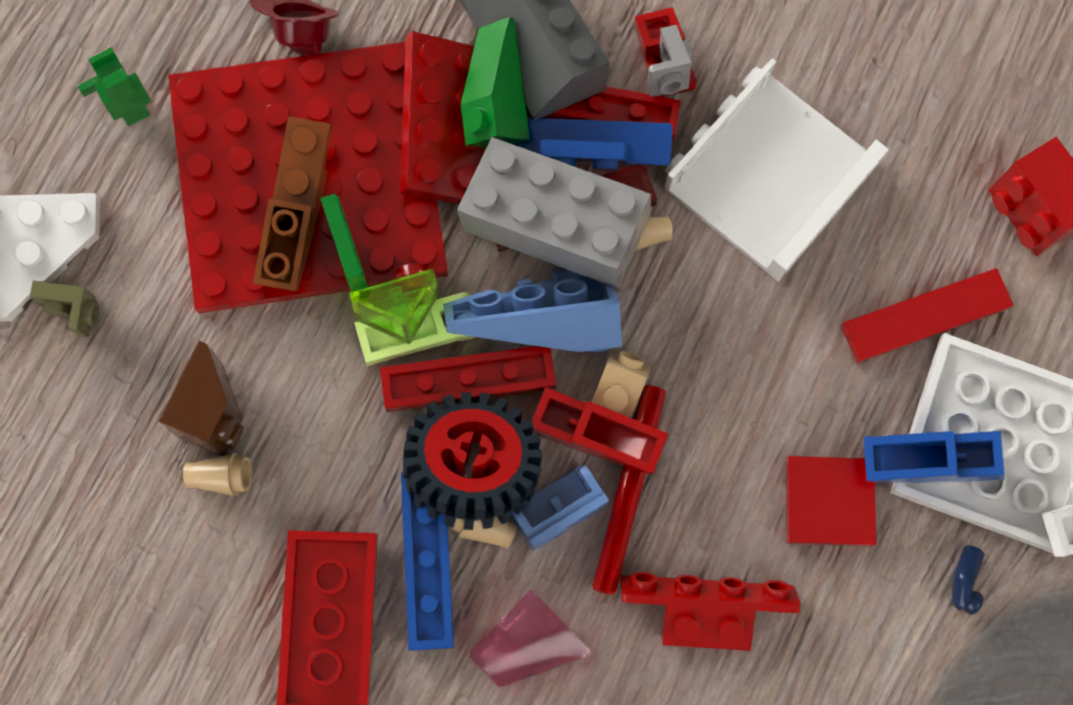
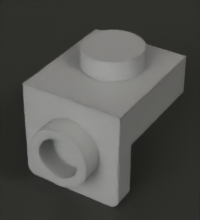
M677 25L661 28L659 56L662 63L651 65L648 68L647 90L650 97L663 94L672 95L680 90L688 89L691 64L693 63L691 45L688 40H682Z

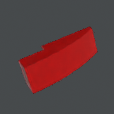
M547 387L544 389L531 421L534 425V434L538 433L539 436L650 475L654 473L669 434L590 401L584 403Z

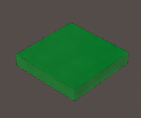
M332 194L322 197L320 199L354 301L358 303L370 299L369 296L371 294L339 196Z

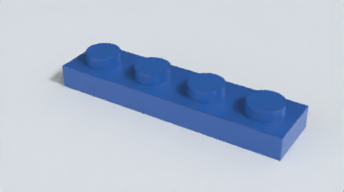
M401 472L408 650L454 648L449 538L448 526L444 525L445 515L440 513L438 518L433 520L427 516V504L419 509L414 503L415 493L409 495L406 489V479L403 478V472Z

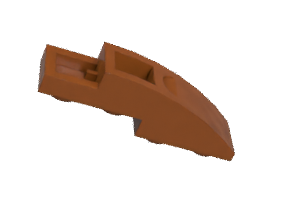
M288 116L273 199L269 198L253 284L295 292L298 290L312 243L321 205L320 198L323 196L328 171L325 169L333 129V126L329 123Z

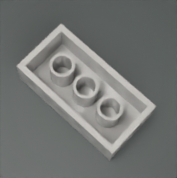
M492 137L457 208L462 229L465 232L619 289L650 219L651 194Z

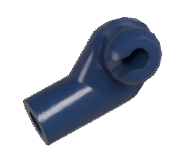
M965 546L961 552L954 571L951 598L956 609L959 611L963 609L970 615L978 613L984 601L983 595L973 590L985 556L984 552L975 546Z

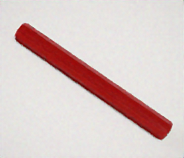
M646 385L641 394L635 420L657 429L666 391L657 386ZM624 466L622 468L592 585L593 590L596 592L613 595L617 590L646 473Z

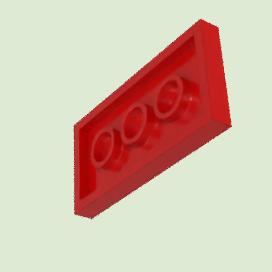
M415 31L406 36L400 193L460 204L481 161L484 148L465 145L461 112L462 96L474 50L472 45Z
M288 530L276 705H369L378 545L377 533Z

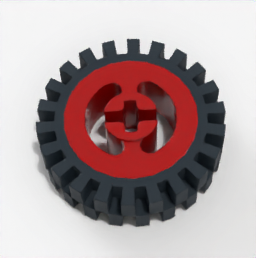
M471 392L461 393L460 404L455 403L451 394L443 397L442 408L435 401L427 405L426 415L419 412L414 418V427L409 426L406 433V441H404L403 478L406 479V489L409 495L415 493L414 503L419 509L427 504V516L433 520H436L440 513L445 515L444 525L454 528L456 518L464 520L463 530H473L474 520H481L483 529L493 528L495 517H498L501 524L510 521L512 510L518 515L524 510L526 500L530 502L535 486L537 487L542 460V450H539L541 442L539 434H533L534 425L530 419L521 423L523 411L515 406L507 413L508 401L500 397L495 407L489 405L490 394L480 393L479 403H471ZM472 443H479V454H477L474 460L472 478H465V467L468 465L471 457Z

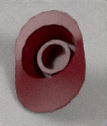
M250 0L251 7L269 16L275 39L279 44L287 46L297 53L312 56L320 54L322 43L328 38L330 20L339 15L337 10L323 7L310 0Z

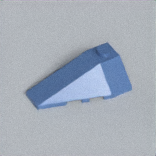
M565 268L553 270L551 279L533 284L530 278L517 281V287L509 292L501 294L496 290H487L443 304L447 333L574 352L591 351L598 353L607 351L609 348L622 347L620 302L615 287Z

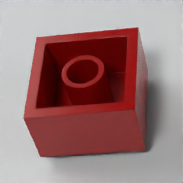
M1056 136L1017 160L988 190L992 195V202L995 208L1001 214L1008 217L1016 228V234L1020 242L1026 248L1031 249L1036 257L1073 234V158Z

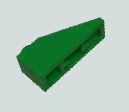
M508 17L478 29L461 101L466 146L487 148L492 137L512 145L530 140L514 18Z

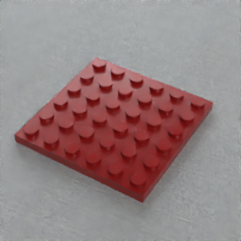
M405 42L168 75L194 306L198 314L351 291L322 202L297 292L253 284L269 198L273 199L288 116L329 123L333 126L325 169L328 171L322 197L332 194L339 196L368 288L392 285L391 279L395 276L396 270L410 263L425 265L433 273V279L448 276L437 200L400 193Z

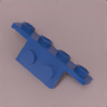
M527 118L530 140L515 145L576 167V162L592 163V169L617 170L618 164L669 166L671 163L673 126L670 123L540 118L533 121L531 118Z

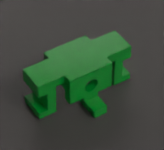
M112 47L88 58L97 76L77 85L84 97L97 91L114 121L122 117L127 126L150 116L145 105L152 102L135 72L127 76Z

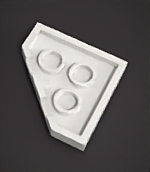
M97 193L0 196V321H12L24 310L22 306L31 299L30 293L33 280L52 283L68 268L67 264L83 248L88 249L99 239L101 198Z

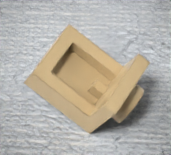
M612 351L592 403L632 418L651 366L645 364V360L635 353L621 351L619 354Z

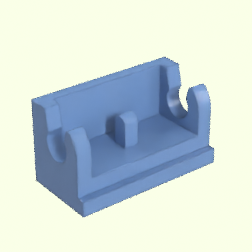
M580 465L567 475L534 494L530 502L526 500L524 510L518 515L512 510L511 517L516 525H518L517 527L532 551H535L605 508L609 499L587 466Z

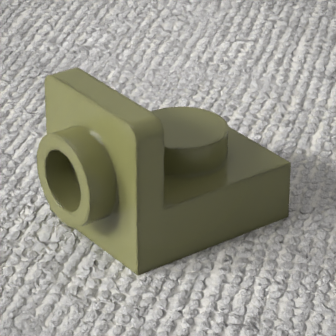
M33 280L30 298L43 307V312L56 316H69L70 313L69 329L78 336L88 337L90 326H95L98 320L99 304L95 301L96 297L84 286Z

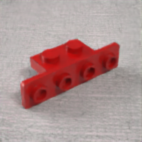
M648 572L621 575L620 579L622 602L664 605L661 639L662 645L751 651L756 611L800 613L801 603L796 588L779 580H769L763 584L747 583L733 577L722 578L720 581L701 580L693 575H679L676 578L657 577Z

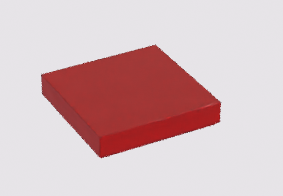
M788 456L786 458L787 544L876 546L875 482H867L865 458Z

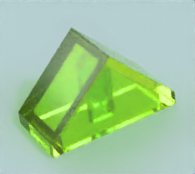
M433 269L349 293L356 321L409 345L439 297Z

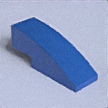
M947 431L864 437L867 482L925 483L1005 480L1001 431L962 434Z

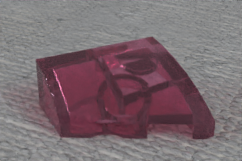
M530 590L478 643L468 656L500 688L561 665L583 659L591 651Z

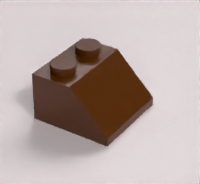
M198 341L159 422L176 437L214 454L223 456L226 455L228 448L233 450L239 443L244 426L240 425L243 418L223 363L206 343Z

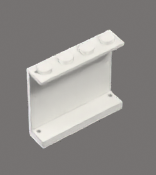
M771 58L762 69L756 66L751 70L742 83L745 89L737 98L731 94L722 103L716 112L719 118L711 127L705 123L697 131L690 142L694 145L685 156L678 153L672 159L670 165L664 171L668 174L664 190L779 282L879 165L889 149L877 139L867 150L771 76L777 62Z

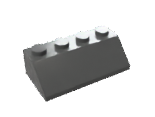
M460 0L477 30L508 17L515 19L525 106L533 121L606 90L610 61L570 0Z

